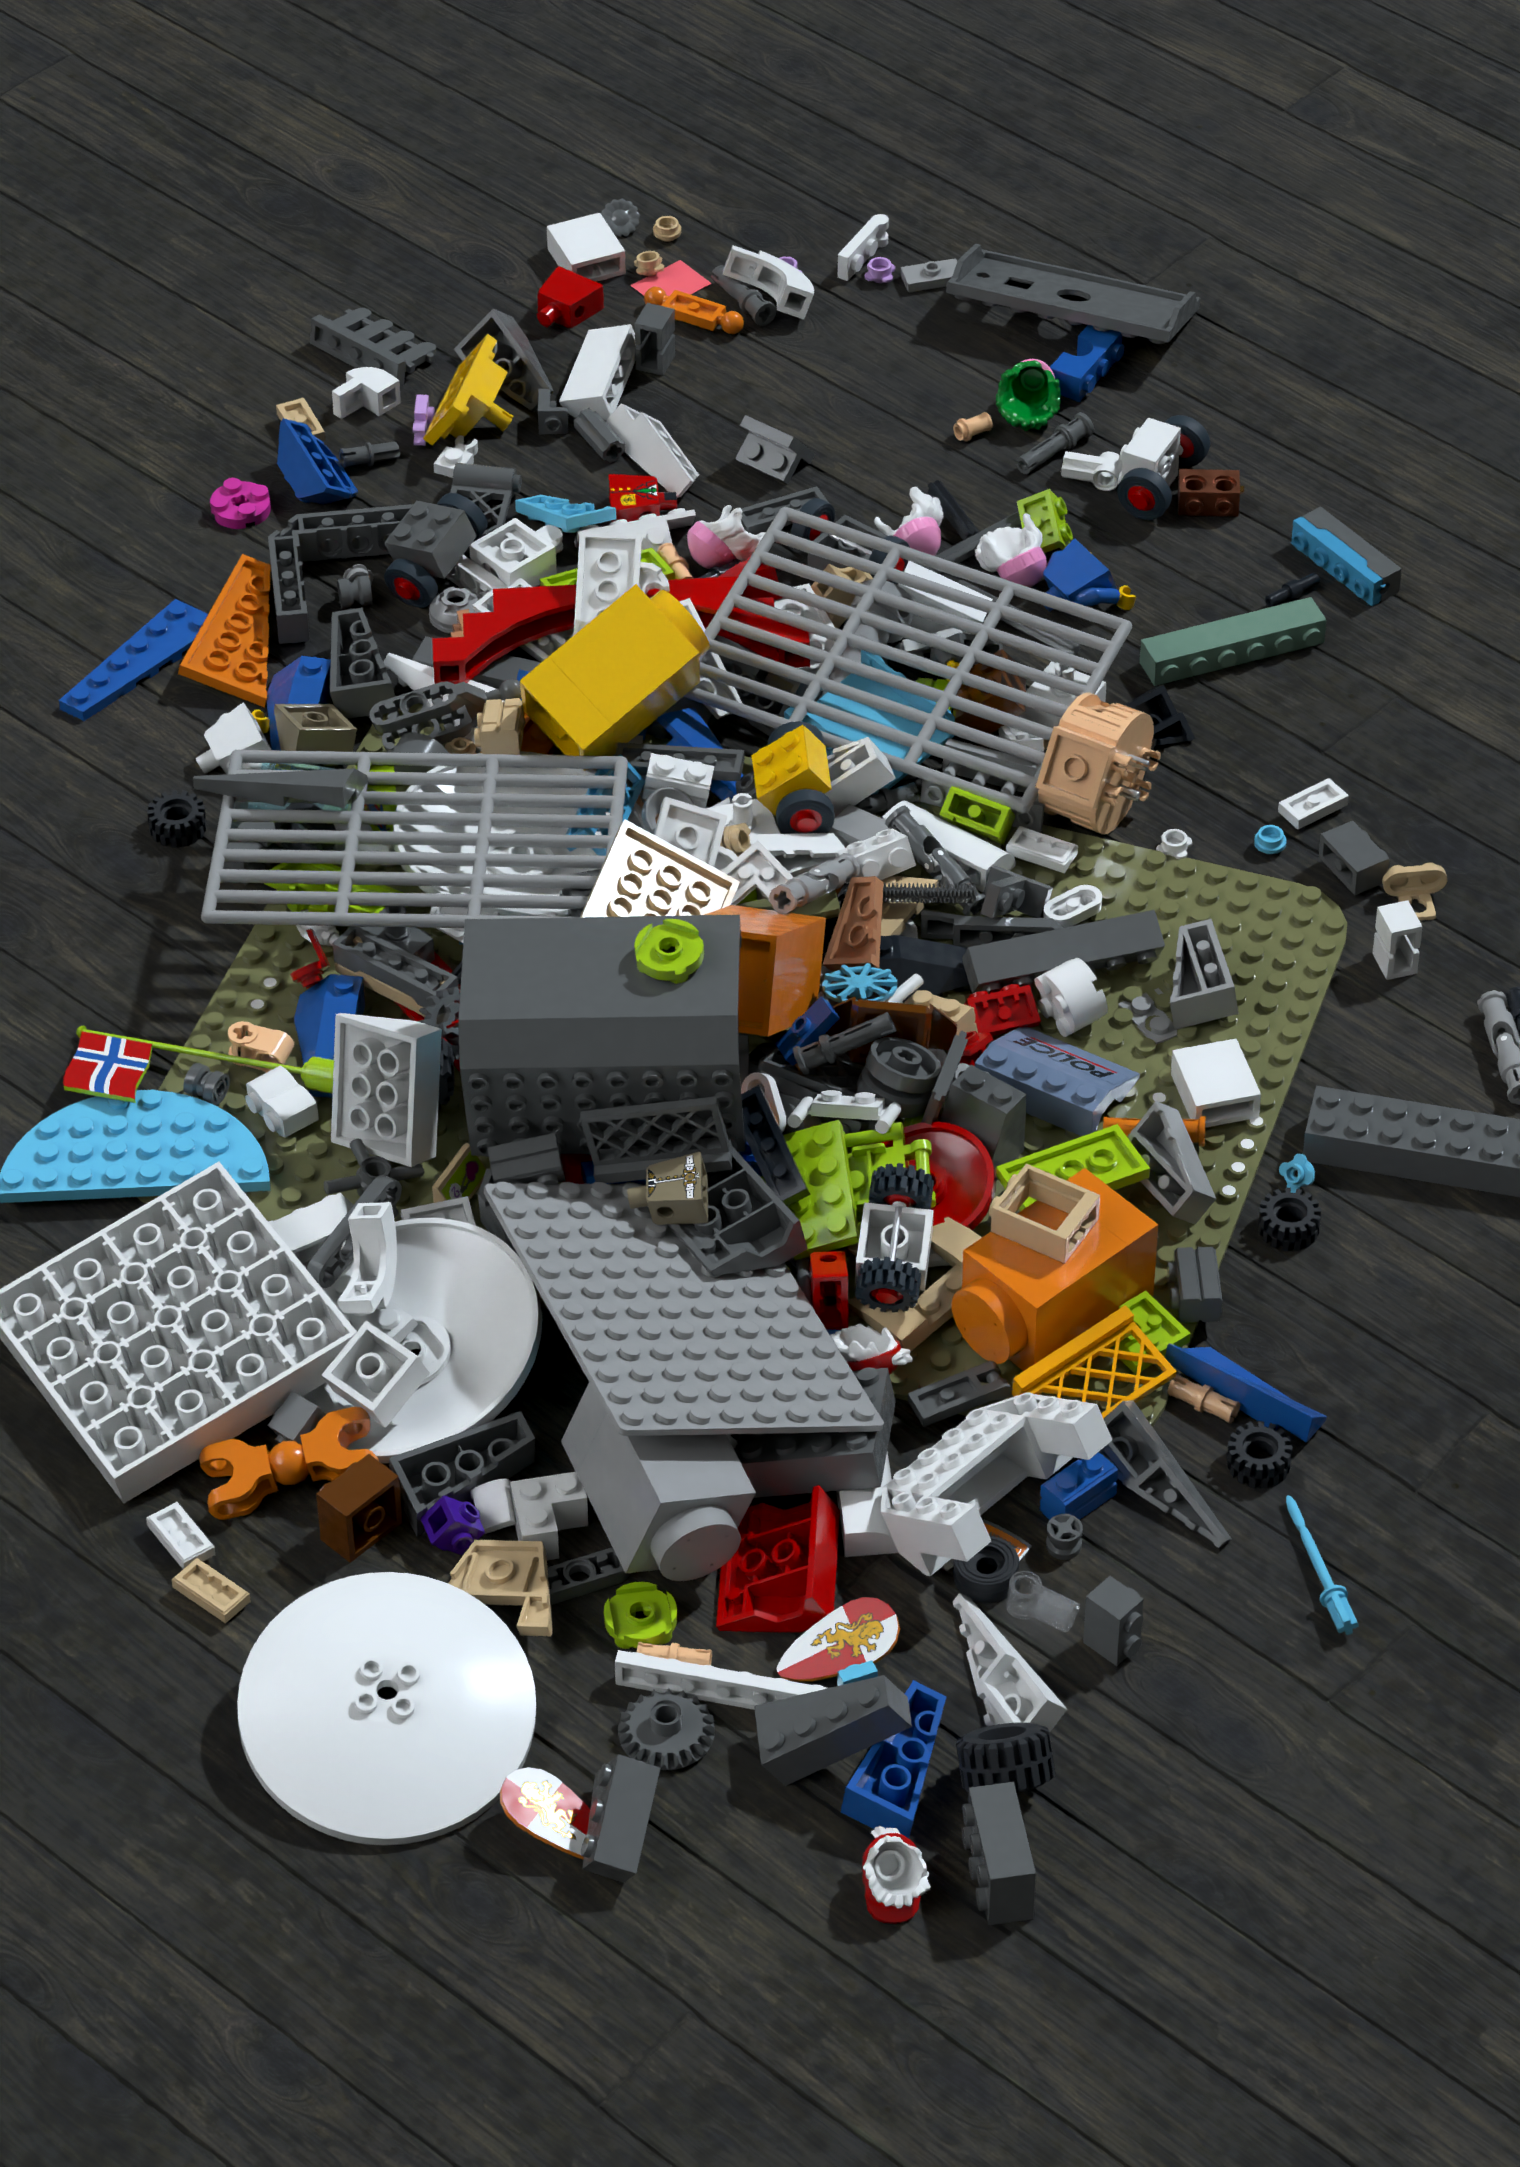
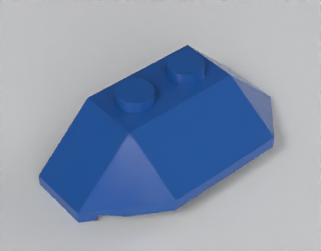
M283 418L280 422L277 464L283 472L285 480L293 488L295 496L302 502H314L322 505L356 497L358 490L339 460L320 439L312 435L313 430L307 424Z

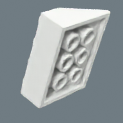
M345 1013L336 1014L331 1123L332 1143L350 1148L352 1140L361 1139L369 1154L409 1167L436 1157L441 1028L412 1020Z

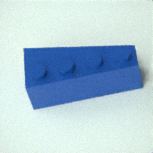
M914 1680L905 1693L908 1697L912 1727L872 1745L846 1786L841 1807V1813L873 1829L878 1826L885 1829L887 1827L897 1828L900 1834L907 1838L910 1837L946 1700V1696Z

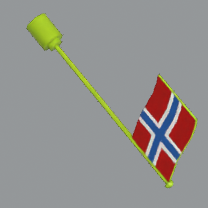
M80 1026L76 1031L77 1036L80 1038L78 1050L66 1069L63 1080L64 1090L136 1103L137 1088L149 1068L152 1049L156 1048L267 1069L282 1066L290 1073L301 1074V1079L307 1089L333 1094L334 1060L313 1056L300 1068L87 1030L85 1026Z

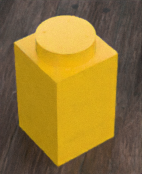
M635 584L520 680L523 710L563 755L613 756L616 753L618 742H630L700 683L699 657L710 649L709 641L697 621L674 596L665 590H660L653 597L649 598Z

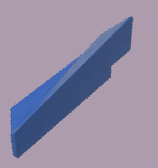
M694 708L665 713L656 719L665 731L673 737L667 745L724 749ZM711 780L710 791L721 801L728 797L732 800L737 795L736 781Z
M1171 1343L1167 1345L1165 1358L1174 1368L1202 1386L1205 1384L1211 1386L1214 1392L1239 1402V1410L1257 1421H1263L1264 1426L1267 1428L1270 1423L1276 1425V1430L1281 1426L1304 1442H1307L1326 1421L1327 1417L1290 1399L1211 1347L1181 1348Z

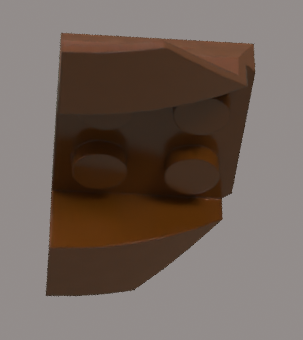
M855 996L832 1007L839 1016V1020L824 1035L831 1037L888 1012L896 1032L883 1037H898L910 1040L926 1049L949 1050L957 1032V1024L932 1004L928 1008L923 1005L863 999L856 1001ZM873 1042L847 1052V1055L850 1056L852 1062L866 1063V1058Z

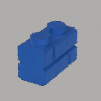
M1099 1452L1089 1460L1081 1459L1075 1461L1041 1485L1040 1511L1049 1520L1059 1514H1070L1080 1520L1116 1495L1118 1469Z

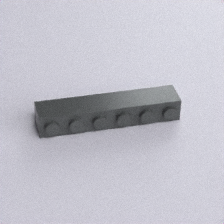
M1155 910L968 947L962 957L972 994L979 991H988V994L999 992L1001 988L1011 984H1019V987L1032 986L1036 977L1075 958L1083 960L1093 973L1096 971L1095 969L1105 967L1109 971L1121 969L1127 965L1126 963L1138 961L1139 964H1147L1157 959L1164 949L1165 943Z

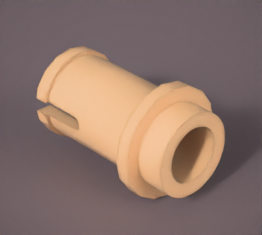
M983 412L969 419H959L954 424L953 431L958 440L970 441L972 436L990 431L993 428V422L987 412Z

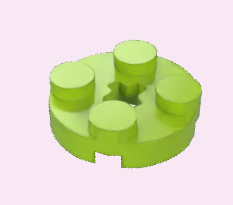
M665 919L662 925L655 927L651 923L645 926L635 939L634 948L637 969L658 980H670L676 984L683 983L690 974L700 967L704 959L703 939L699 936V931L695 926L683 920ZM671 946L675 947V952L672 953L662 951V949L668 950Z
M633 1582L623 1585L616 1590V1595L610 1601L608 1598L605 1603V1628L609 1635L614 1638L615 1644L622 1649L637 1648L638 1642L653 1645L666 1644L671 1640L672 1632L677 1624L676 1602L669 1592L666 1595L662 1591L657 1590V1585L649 1582ZM637 1611H643V1614L648 1616L643 1619L635 1618Z

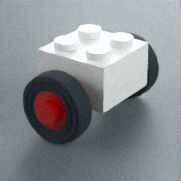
M1183 415L1172 416L1165 422L1147 418L1141 428H1136L1132 440L1128 445L1125 444L1122 447L1119 461L1122 462V470L1118 478L1119 486L1117 493L1120 503L1130 514L1143 520H1154L1165 513L1172 499L1169 486L1178 475V466H1196L1203 461L1209 452L1210 437L1206 429L1198 421Z

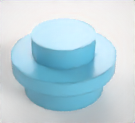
M1266 825L1261 827L1255 835L1254 845L1263 853L1276 854L1286 847V837L1283 830L1278 826Z

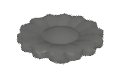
M623 198L620 200L613 199L611 203L605 205V209L601 212L602 217L616 237H621L622 235L625 237L629 236V233L635 232V227L639 226L638 219L640 214L637 212V207L633 206L631 201H625Z

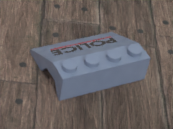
M1018 1027L992 1041L975 1062V1067L989 1072L995 1078L1026 1093L1027 1114L1080 1136L1096 1132L1101 1116L1111 1102L1114 1100L1121 1103L1140 1078V1073L1029 1027Z

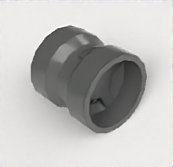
M368 575L358 576L352 583L347 578L337 579L341 609L352 608L354 602L362 606L372 605V592Z
M195 1063L190 1067L185 1076L183 1089L188 1095L193 1097L202 1096L206 1102L218 1105L223 1101L228 1092L230 1078L228 1074L220 1071L211 1072L208 1066Z

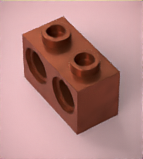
M1179 469L1178 515L1239 516V470Z

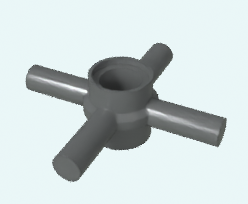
M354 1139L350 1142V1148L360 1165L356 1175L324 1181V1190L328 1195L357 1189L358 1195L361 1196L377 1176L386 1175L397 1181L423 1176L424 1168L421 1163L412 1167L401 1166L391 1168L390 1163L385 1158L370 1156L361 1139ZM396 1206L392 1209L394 1218L399 1213Z

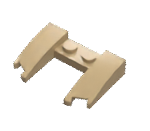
M949 1217L944 1218V1223L933 1226L931 1249L953 1268L919 1295L918 1303H916L914 1308L909 1307V1310L905 1312L901 1309L893 1313L891 1309L881 1312L879 1307L873 1310L869 1308V1304L863 1305L860 1303L861 1299L857 1300L856 1296L855 1298L848 1299V1308L880 1334L882 1329L886 1327L894 1340L900 1342L901 1348L909 1349L910 1352L953 1316L952 1298L956 1292L962 1289L963 1250L982 1238Z

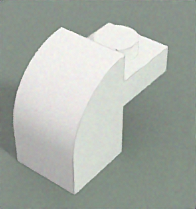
M373 367L352 369L346 372V383L332 390L333 413L340 419H343L364 406L376 415L381 416L401 404L400 382L382 369Z

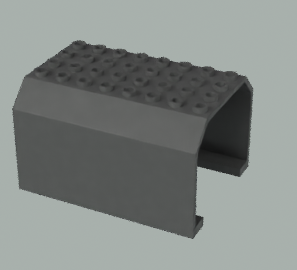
M740 915L465 919L459 1005V1057L471 1156L489 1157L488 1147L551 1133L556 1134L561 1154L591 1155L580 1121V1111L716 1096L727 1136L731 1137L733 1147L737 1152H745L747 1140L744 1136L741 1088L743 1081L749 1075V1035L738 1032L739 956L742 941ZM665 919H679L692 924L699 931V936L703 939L704 959L700 967L690 974L685 982L676 984L670 980H658L637 969L634 943L637 935L645 926L652 923L653 927L662 925ZM671 946L668 950L662 949V951L672 953L675 952V947ZM711 1109L696 1111L694 1115L707 1120L712 1115ZM664 1114L659 1118L672 1124L678 1117L672 1114ZM636 1117L628 1118L625 1122L638 1128L644 1121ZM603 1121L591 1122L592 1126L602 1131H605L610 1126ZM685 1122L680 1127L691 1134L698 1129V1127L688 1122ZM653 1125L646 1131L657 1138L664 1133L663 1130ZM617 1129L612 1136L625 1141L630 1134ZM705 1132L700 1138H712L716 1136L708 1132ZM672 1135L666 1142L683 1140ZM638 1139L632 1146L647 1145L648 1143ZM604 1143V1144L599 1148V1150H601V1149H610V1148H615V1147H612V1146H610V1145Z

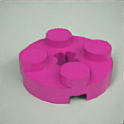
M238 478L225 480L223 486L219 487L210 498L211 513L215 515V521L231 529L246 528V523L254 521L256 526L265 521L271 511L268 488L265 485L240 481Z

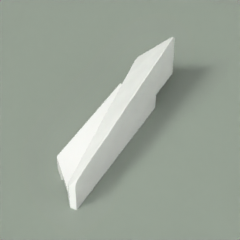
M622 403L606 420L610 428L625 443V453L648 474L656 477L657 482L668 492H676L677 498L681 497L699 476L660 421L643 412L639 413Z

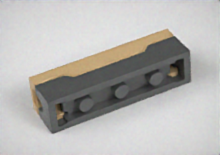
M350 926L332 943L336 972L342 975L363 977L365 987L424 1017L425 1015L420 1013L419 1009L429 1006L426 1001L427 997L436 996V991L441 989L448 991V988L458 987L457 976L358 926Z

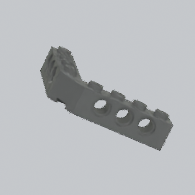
M414 504L296 514L288 520V526L281 532L276 530L268 536L279 644L310 641L302 562L390 554L385 541Z

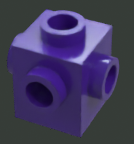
M445 1495L420 1518L432 1545L437 1546L443 1551L448 1550L459 1555H463L474 1540H478L485 1533L479 1519L480 1513L474 1505Z

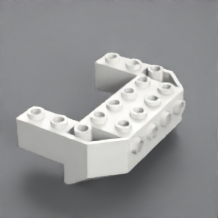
M1028 1392L975 1409L966 1416V1420L956 1428L945 1432L939 1442L931 1448L922 1451L918 1455L917 1460L907 1468L896 1472L893 1479L882 1487L881 1514L899 1554L922 1573L931 1576L951 1559L969 1561L991 1542L981 1515L1027 1476L1047 1480L1073 1457L1089 1460L1112 1441L1111 1435L1098 1405L1079 1400L1062 1399L1055 1396L1037 1395Z

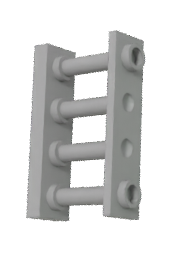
M950 738L944 745L1031 776L1035 775L1040 766L1037 763L1007 753ZM943 759L942 771L945 774L954 777L959 775L973 779L971 783L983 787L986 783L1003 787L1000 791L1001 793L1018 799L1022 797L1014 796L1015 791L1025 793L1027 787ZM922 779L920 802L942 807L950 789ZM1038 796L1028 813L1022 814L1012 810L1015 814L1013 827L1018 828L1021 826L1041 833L1045 804L1039 803Z

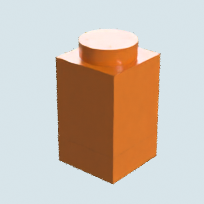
M730 905L704 914L740 915L742 941L739 956L738 1032L768 1037L792 1027L793 1022L802 1016L818 998L826 918L795 913L780 914L773 910Z
M1086 1168L1082 1169L1066 1181L1100 1195L1099 1220L1066 1263H1062L993 1232H989L963 1250L962 1289L954 1294L951 1303L953 1317L960 1333L969 1346L985 1360L1001 1364L1009 1359L1022 1371H1025L1117 1311L1120 1305L1145 1290L1151 1296L1154 1295L1158 1224ZM1038 1200L1017 1213L1053 1230H1057L1069 1215V1213Z

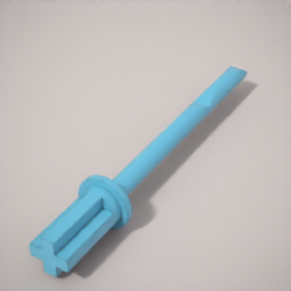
M1287 1495L1286 1503L1290 1516L1301 1534L1302 1542L1325 1589L1320 1595V1602L1322 1606L1328 1609L1338 1633L1345 1632L1346 1635H1350L1353 1633L1352 1629L1358 1627L1359 1624L1347 1600L1348 1592L1344 1586L1334 1585L1310 1532L1305 1527L1304 1518L1297 1503L1291 1496Z

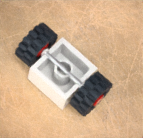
M897 1163V1167H893L892 1164H886L885 1168L880 1166L877 1168V1171L874 1170L871 1178L869 1203L864 1202L856 1258L855 1283L857 1285L855 1294L857 1300L861 1299L860 1303L863 1305L869 1304V1308L873 1310L879 1307L881 1312H886L887 1309H891L892 1313L898 1312L899 1309L903 1312L908 1311L909 1307L914 1308L916 1303H918L919 1290L925 1291L933 1233L934 1210H930L934 1180H931L932 1176L930 1174H925V1170L920 1168L916 1171L913 1165L905 1168L901 1163Z

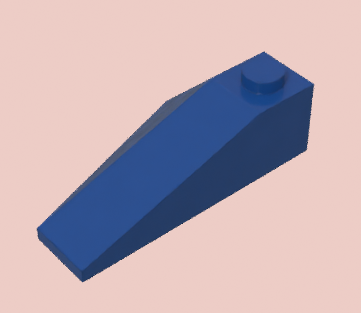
M301 656L273 676L267 691L266 700L272 750L281 751L274 714L275 704H328L331 698V659ZM292 764L291 768L304 770L305 767H298Z
M330 974L300 994L294 1023L303 1065L313 1056L334 1060L336 1014L363 1015L365 1008L363 977ZM308 1089L311 1096L333 1097L331 1093Z

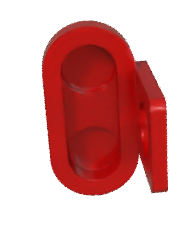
M308 929L306 932L319 961L290 973L293 982L302 984L303 988L306 989L323 979L322 975L325 974L324 971L331 967L313 929Z

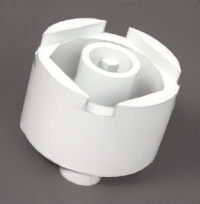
M1080 958L1068 960L1034 979L1042 998L1038 1001L1039 1009L1044 1017L1049 1018L1052 1016L1056 1020V1026L1063 1037H1067L1106 1015L1108 1011L1103 990L1101 989L1097 992L1092 983L1097 980L1096 976Z

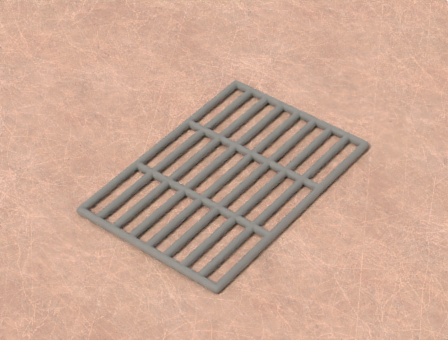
M782 507L704 633L710 644V649L707 651L808 685V688L801 697L701 663L706 654L705 652L699 657L700 676L794 707L795 709L790 718L785 719L695 687L683 697L775 729L789 722H802L807 712L910 747L904 759L882 752L887 757L891 769L949 789L951 786L1010 807L1013 811L1025 814L1029 812L1038 796L1039 789L1035 788L1046 753L944 719L943 716L947 709L952 707L1050 741L1053 728L956 696L957 692L963 684L1061 718L1068 706L970 674L969 672L974 663L977 662L1075 696H1080L1086 692L1095 694L1130 633L1132 623L1126 619L789 507ZM787 521H791L888 554L883 563L879 564L781 530ZM777 542L875 576L869 586L768 552L773 543ZM903 558L1002 592L996 602L894 569L898 560ZM762 563L862 598L856 608L756 575L755 573ZM886 580H890L989 614L984 623L980 624L881 591ZM749 585L847 618L848 621L844 628L840 630L741 595ZM1013 596H1017L1116 629V632L1110 641L1008 607V604ZM875 601L976 636L971 645L967 646L871 614L868 610ZM736 607L834 640L835 643L830 651L827 652L729 619L728 616L733 608ZM1000 618H1004L1103 651L1104 653L1099 662L1096 663L995 629ZM862 623L963 657L956 669L855 635V632ZM720 629L822 664L817 673L812 674L714 639ZM991 640L1089 673L1091 676L1086 685H1082L984 652L982 649L986 642ZM848 645L949 679L950 681L944 691L841 657ZM837 668L937 703L932 712L927 713L830 680L828 677L832 670ZM823 690L922 724L923 727L918 736H914L815 702V699L819 692ZM937 729L1037 763L1040 766L1035 775L1031 776L929 740ZM821 731L825 746L835 749L852 743V741ZM922 752L1027 787L1022 798L1018 799L916 763Z
M234 750L230 756L227 774L306 771L241 769L242 763L357 765V770L367 775L368 782L357 799L350 798L347 804H351L350 811L234 809L235 802L258 801L223 795L201 920L208 924L464 928L465 919L570 918L480 914L481 908L584 909L589 896L483 894L484 887L592 889L598 876L486 874V867L601 869L623 820L628 760L622 756ZM370 765L486 767L485 774L370 772ZM499 767L614 769V776L498 774ZM367 785L483 786V793L367 791ZM496 787L612 789V796L497 794ZM289 798L287 803H315L295 798ZM364 804L481 806L480 813L364 811ZM494 806L611 808L610 815L493 813ZM232 822L348 824L347 831L230 828ZM361 824L478 826L477 833L360 830ZM491 826L609 828L608 835L491 833ZM228 842L345 844L344 851L227 849ZM358 844L476 846L475 853L357 851ZM489 846L607 848L606 856L488 854ZM224 862L342 864L341 871L223 869ZM355 864L473 866L472 874L354 872ZM221 882L339 884L338 892L219 890ZM352 885L470 887V894L351 892ZM217 903L335 905V912L216 910ZM349 905L468 907L467 915L348 913Z

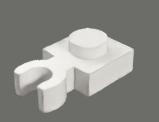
M458 436L455 439V448L446 446L434 462V473L453 478L456 463L473 464L474 455L478 452V441L474 439L471 444L464 445V436Z

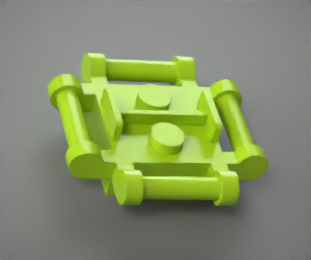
M902 1122L893 1123L884 1134L878 1133L876 1129L846 1134L844 1131L859 1232L861 1230L864 1202L869 1203L871 1178L874 1170L877 1171V1168L880 1166L885 1168L886 1164H892L893 1167H897V1163H901L903 1167L908 1168L909 1160H915L916 1171L921 1168L925 1170V1174H930L929 1156L932 1154L931 1142L926 1139H918L911 1144L905 1145ZM893 1141V1147L886 1148L885 1144L880 1142ZM848 1147H852V1153L848 1154ZM934 1191L932 1193L931 1208L936 1205V1195Z

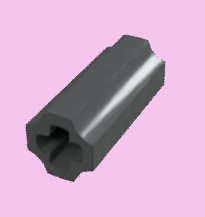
M590 408L580 411L578 417L574 419V428L603 460H607L609 463L618 461L625 452V443L596 411H592Z

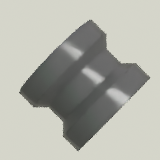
M1059 1514L1049 1520L1047 1524L1046 1549L1054 1558L1069 1560L1080 1553L1082 1549L1081 1537L1083 1526L1078 1518L1070 1514Z

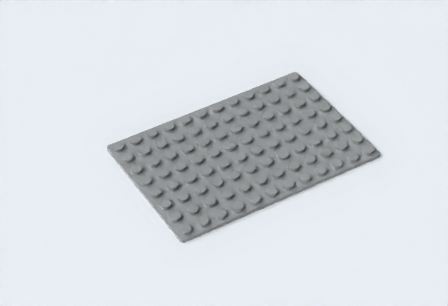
M498 1182L497 1184L485 1185L483 1193L620 1435L663 1436L873 1432L882 1430L884 1421L785 1262L774 1267L711 1276L667 1224L657 1225L653 1223L648 1206L630 1208L627 1194L628 1188L646 1186V1184L627 1182L625 1184H606L603 1182L574 1184L563 1182L558 1185H544L540 1182H531L529 1184Z

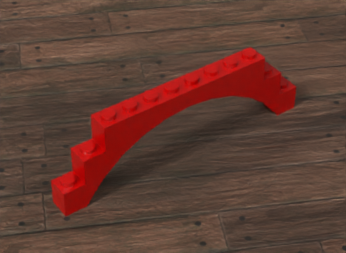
M738 576L668 580L670 586L668 593L678 601L690 598L706 629ZM577 585L493 589L494 612L463 613L464 637L432 638L435 684L445 681L453 684L468 683L490 663L517 647L550 634L574 629ZM656 588L650 589L646 595L651 598L660 590ZM774 597L752 598V600L774 607ZM736 607L733 608L728 616L729 619L810 646L809 632ZM720 629L717 634L750 648L765 658L795 668L810 667V659L723 629Z

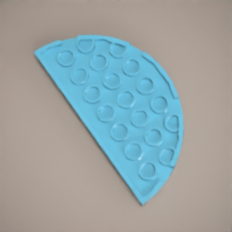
M153 1089L137 1090L136 1103L95 1096L53 1113L23 1136L8 1155L0 1172V1203L160 1196L217 1162L223 1165L244 1192L271 1191L269 1168L263 1150L253 1134L239 1120L218 1106L184 1094Z

